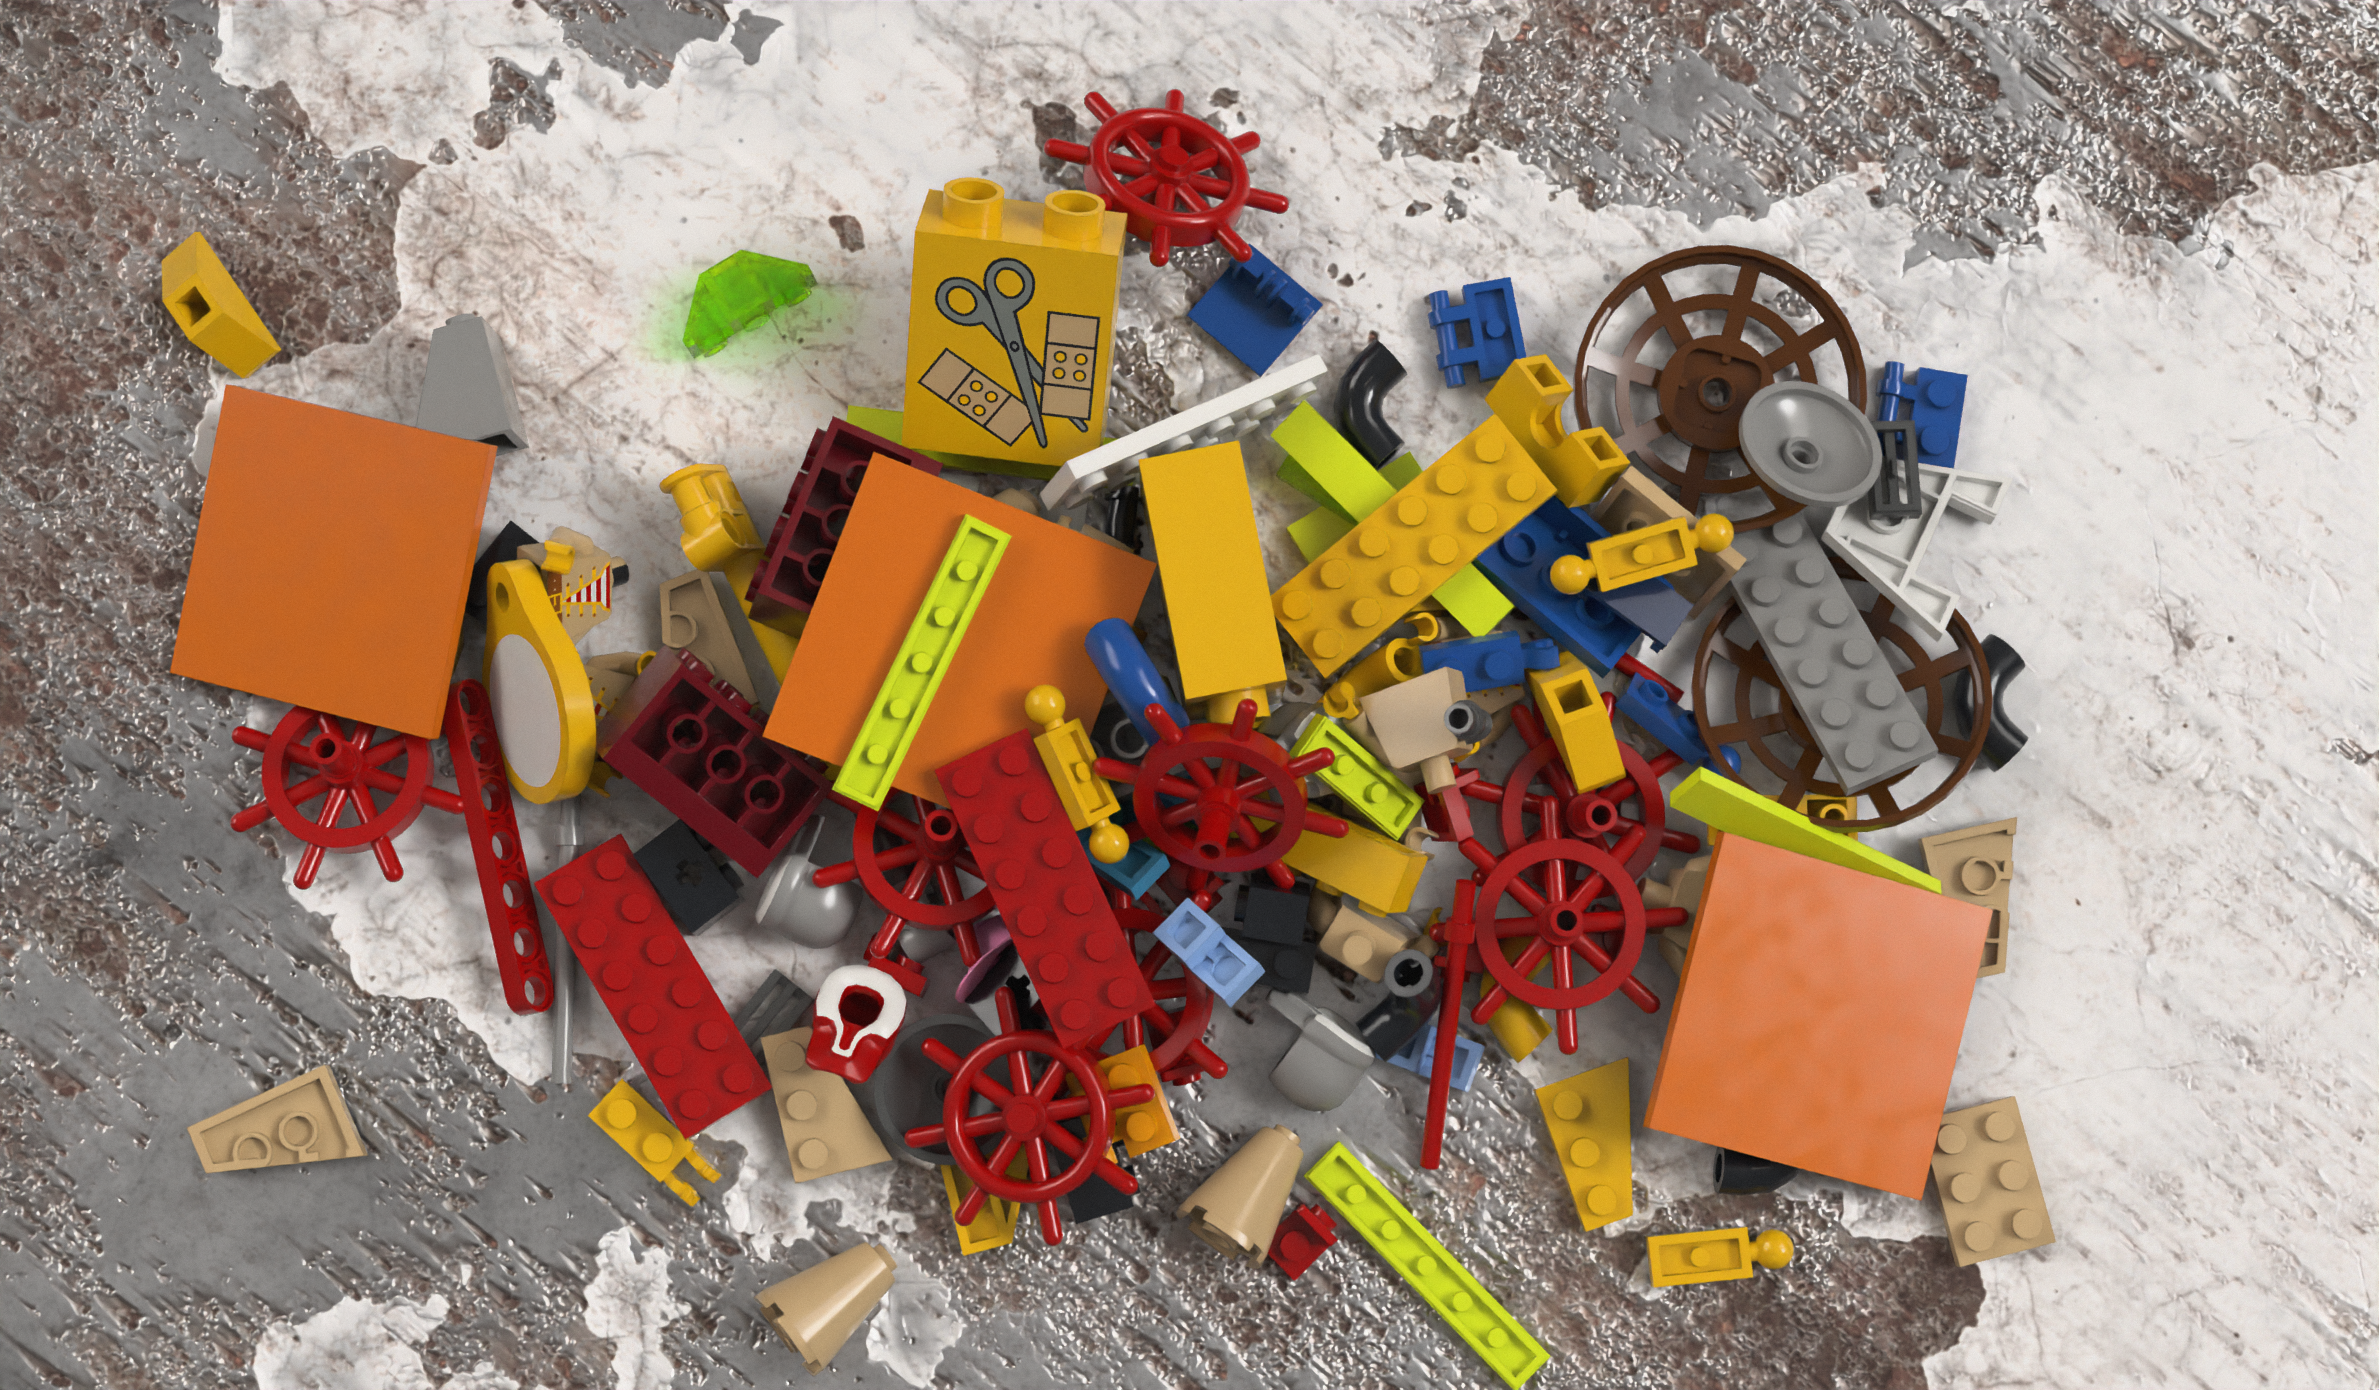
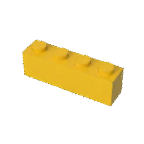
M1267 791L1255 795L1256 797L1270 800ZM1308 800L1307 810L1344 819L1349 825V832L1344 838L1337 839L1302 830L1296 844L1288 853L1281 857L1293 875L1301 876L1303 872L1318 879L1315 886L1329 894L1343 897L1344 893H1347L1360 900L1358 904L1360 909L1378 917L1385 918L1387 913L1406 912L1428 856ZM1248 816L1260 832L1269 829L1275 824V822ZM1234 831L1229 833V837L1239 838Z

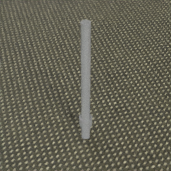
M581 793L574 798L561 800L560 825H555L554 843L555 846H559V868L578 858L579 847L584 846L585 826H580ZM558 925L556 928L551 1083L571 1084L576 955Z

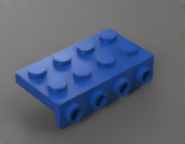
M1554 495L1471 563L1519 610L1603 679L1642 632L1592 596L1588 597L1585 602L1577 596L1579 593L1563 594L1553 586L1550 579V570L1558 558L1564 555H1576L1583 560L1590 559L1586 543L1612 536L1594 521L1585 510L1578 506L1567 508ZM1663 575L1656 577L1658 580H1660L1665 585L1674 590L1672 584H1670L1664 578Z

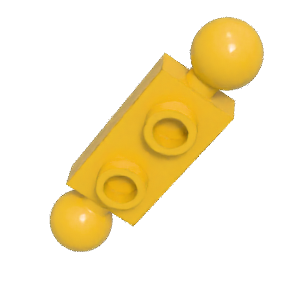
M1717 513L1703 516L1698 520L1695 528L1691 530L1688 529L1685 516L1675 517L1586 543L1590 559L1583 560L1576 555H1564L1553 563L1550 570V579L1553 586L1563 594L1571 595L1581 592L1588 585L1589 580L1596 578L1600 592L1609 591L1698 565L1694 549L1701 548L1708 553L1722 552L1732 543L1734 529L1731 522L1725 516Z
M1052 685L1036 686L1026 697L1025 710L1032 721L1044 726L1046 733L1033 739L1075 831L1090 826L1092 833L1089 838V849L1093 857L1101 863H1117L1126 856L1129 849V838L1125 830L1116 824H1112L1108 818L1111 814L1121 810L1108 780L1097 776L1093 772L1092 765L1097 756L1079 717L1066 723L1064 722L1062 716L1066 703L1061 691Z

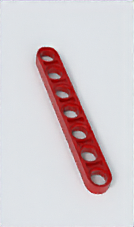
M468 678L450 684L443 721L459 793L463 801L464 815L505 998L508 1006L515 1014L528 1016L544 1012L551 1007L554 999V986L489 697L486 689L476 679ZM461 691L468 698L470 704L469 714L461 706ZM472 739L478 744L480 749V762L476 761L472 755L470 746ZM483 787L488 791L491 798L490 811L484 806L481 791ZM493 836H496L500 841L502 847L501 859L496 856L493 850ZM504 884L508 885L513 896L511 907L508 906L503 896ZM516 932L523 941L524 950L522 956L517 952L514 945V935ZM526 981L530 982L534 990L533 1004L528 1001L525 994Z

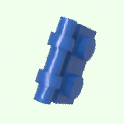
M1511 277L1463 285L1461 291L1464 305L1451 307L1447 290L1435 291L1429 294L1432 312L1428 313L1430 328L1436 330L1440 354L1436 355L1438 370L1444 371L1447 389L1466 385L1463 367L1476 364L1479 381L1482 383L1499 380L1515 359L1526 358ZM1468 322L1473 347L1459 349L1455 325Z
M1895 361L1885 362L1883 379L1878 380L1876 396L1880 398L1877 421H1896L1899 402L1910 403L1909 420H1915L1918 463L1954 469L1968 375L1919 367L1915 373L1914 385L1902 381L1905 364ZM1894 432L1895 444L1903 445L1902 432ZM1877 433L1881 445L1882 457H1884L1883 435L1882 433Z

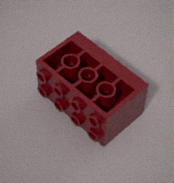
M834 416L827 431L817 427L800 468L808 472V475L798 471L782 510V513L790 517L787 518L779 515L763 556L770 558L771 561L767 562L760 559L744 600L753 603L747 618L800 640L873 452L937 477L943 463Z
M665 644L596 726V750L603 760L758 879L832 790L834 784L824 774L829 766L817 757L762 737L770 717L769 714L761 708H758L752 714L750 710L753 708V705L734 686L722 677L716 684L713 683L711 680L715 675L694 654L684 647L676 653ZM681 720H683L682 723H680L679 725L675 726L678 722H680Z

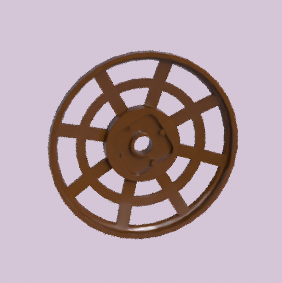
M1732 245L1697 246L1674 251L1646 263L1624 278L1603 300L1589 322L1577 352L1573 376L1574 411L1579 431L1592 428L1587 406L1589 367L1615 376V407L1619 424L1624 434L1613 439V441L1626 456L1635 452L1638 458L1655 474L1669 483L1681 487L1678 504L1691 512L1694 517L1700 493L1732 494L1760 486L1775 509L1761 516L1730 522L1733 526L1734 534L1765 529L1795 516L1809 505L1796 502L1776 492L1750 466L1739 440V422L1743 410L1749 400L1759 390L1775 383L1774 373L1795 362L1798 368L1801 382L1818 385L1814 364L1809 353L1835 338L1842 353L1847 373L1848 401L1865 415L1867 404L1866 369L1860 345L1847 317L1831 295L1808 274L1787 261L1759 250ZM1727 264L1741 267L1733 295L1701 294L1674 302L1662 279V275L1696 265ZM1760 272L1776 278L1797 291L1817 310L1824 321L1798 336L1794 329L1778 314L1762 304L1752 301ZM1644 286L1656 313L1649 317L1634 333L1624 349L1622 357L1595 348L1601 331L1614 311L1632 293ZM1702 310L1728 311L1721 335H1708L1693 339L1682 316ZM1746 318H1753L1768 327L1781 339L1784 345L1763 357L1751 345L1740 340ZM1664 326L1677 351L1671 356L1663 371L1635 362L1645 343L1657 330ZM1630 382L1657 390V404L1660 415L1639 427H1636L1630 407ZM1710 382L1722 383L1729 392L1728 403L1723 406L1709 404L1703 395L1704 386ZM1671 432L1679 441L1691 447L1685 473L1663 462L1647 444ZM1736 450L1750 472L1746 476L1727 480L1704 479L1710 453H1724ZM1619 477V478L1614 482V484L1611 486L1612 488H1613L1614 485L1618 482V480L1620 479V477Z
M1840 556L1827 557L1839 578L1868 582ZM1881 592L1871 613L1857 609L1877 644H1879L1883 636L1900 648L1913 662L1916 668L1900 673L1896 677L1906 693L1924 686L1928 706L1925 727L1938 748L1937 754L1959 760L1952 773L1935 791L1903 810L1899 809L1888 788L1911 775L1921 764L1848 796L1845 795L1839 783L1813 779L1824 756L1774 667L1763 659L1766 653L1758 639L1753 643L1750 650L1747 651L1723 636L1728 627L1742 614L1733 595L1719 608L1706 628L1695 656L1691 683L1693 716L1702 744L1713 764L1726 779L1760 794L1736 773L1719 748L1721 745L1746 741L1758 760L1778 778L1787 782L1777 803L1796 811L1806 791L1831 797H1859L1868 795L1880 817L1868 820H1833L1813 817L1803 813L1800 814L1808 817L1812 824L1834 833L1870 832L1889 828L1921 816L1945 800L1966 778L1979 757L1990 726L1993 701L1990 670L1982 646L1968 622L1956 608L1945 630L1951 635L1959 649L1933 661L1930 660L1925 650L1911 635L1889 621L1896 605ZM1713 654H1716L1740 669L1737 675L1734 695L1735 712L1738 722L1711 727L1707 716L1705 689L1708 668ZM1965 668H1968L1972 678L1975 704L1972 731L1968 741L1939 734L1944 709L1940 679ZM1753 677L1780 690L1778 713L1752 719L1749 695ZM1787 731L1789 736L1799 746L1804 748L1795 769L1787 767L1776 758L1763 743L1761 737Z

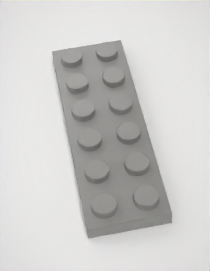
M1799 512L1795 516L1765 529L1734 534L1730 545L1747 560L1729 580L1727 586L1845 795L1853 794L1935 758L1938 752L1935 742L1802 513Z

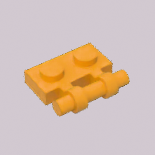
M1145 1044L1098 1062L1108 1078L1111 1089L1148 1083L1155 1090V1097L1149 1103L1116 1109L1117 1125L1115 1126L1112 1143L1123 1139L1129 1157L1132 1158L1181 1139ZM1068 1073L1065 1079L1071 1094L1067 1095V1098L1085 1095V1091L1074 1073ZM1090 1115L1080 1116L1087 1137L1082 1138L1085 1143L1090 1129ZM1111 1144L1106 1158L1116 1164L1118 1160Z

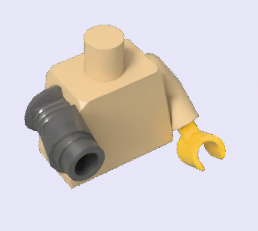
M1449 667L1440 668L1359 698L1361 706L1354 705V688L1345 682L1340 683L1339 691L1347 699L1346 702H1334L1328 692H1325L1323 699L1325 712L1334 718H1342L1343 724L1357 742L1384 766L1392 767L1395 771L1413 773L1421 770L1428 794L1443 792L1457 786L1450 759L1471 752L1473 743L1485 739L1492 729V719L1489 713L1481 709L1473 701L1467 700L1462 671Z

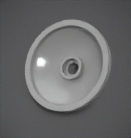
M1801 381L1774 383L1759 390L1749 400L1740 417L1739 440L1750 466L1767 485L1791 500L1815 507L1832 508L1848 505L1868 493L1880 474L1882 450L1873 426L1855 405L1828 388Z

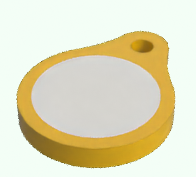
M529 559L495 563L490 567L487 576V631L482 665V685L489 697L506 775L514 788L532 803L547 804L574 798L588 784L596 752L595 711L583 663L550 602L535 565Z

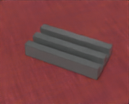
M1915 420L1869 421L1876 434L1882 433L1888 496V504H1883L1881 476L1879 474L1876 482L1868 491L1870 520H1880L1884 516H1889V519H1900L1901 516H1909V519H1919L1922 515ZM1894 432H1902L1908 504H1900Z
M777 969L773 970L733 1021L740 1032L777 984L784 988L744 1040L749 1049L792 995L799 1002L774 1034L791 1030L815 1000ZM763 1048L755 1056L760 1067L766 1062Z

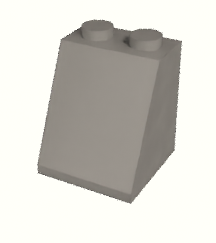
M461 314L451 317L445 321L446 326L433 329L416 427L498 446L496 456L529 448L500 336L482 316L475 318L474 314Z

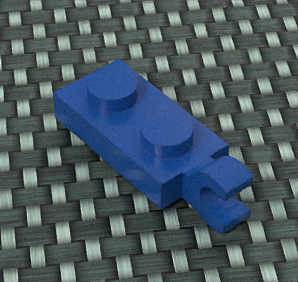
M1516 630L1419 646L1422 675L1443 667L1462 671L1466 693L1525 683L1524 668L1550 669L1560 666L1557 645L1553 646L1552 638L1520 643V635Z

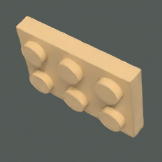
M1632 465L1590 515L1594 521L1612 536L1679 516H1685L1689 530L1694 529L1698 522V519L1691 512L1683 508ZM1731 545L1719 553H1708L1701 548L1694 549L1698 565L1663 575L1672 584L1675 592L1694 605L1688 613L1694 620L1747 560L1732 548Z
M2015 1096L1944 1113L1929 1171L1955 1265L1963 1267L2055 1243V1236Z

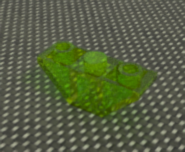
M746 250L737 251L699 274L682 340L694 359L700 355L707 358L717 354L729 344L728 338L743 329L745 332L754 331L767 323L771 318L769 313L786 304L787 307H793L807 299L812 294L811 288L817 285L813 272L807 264Z

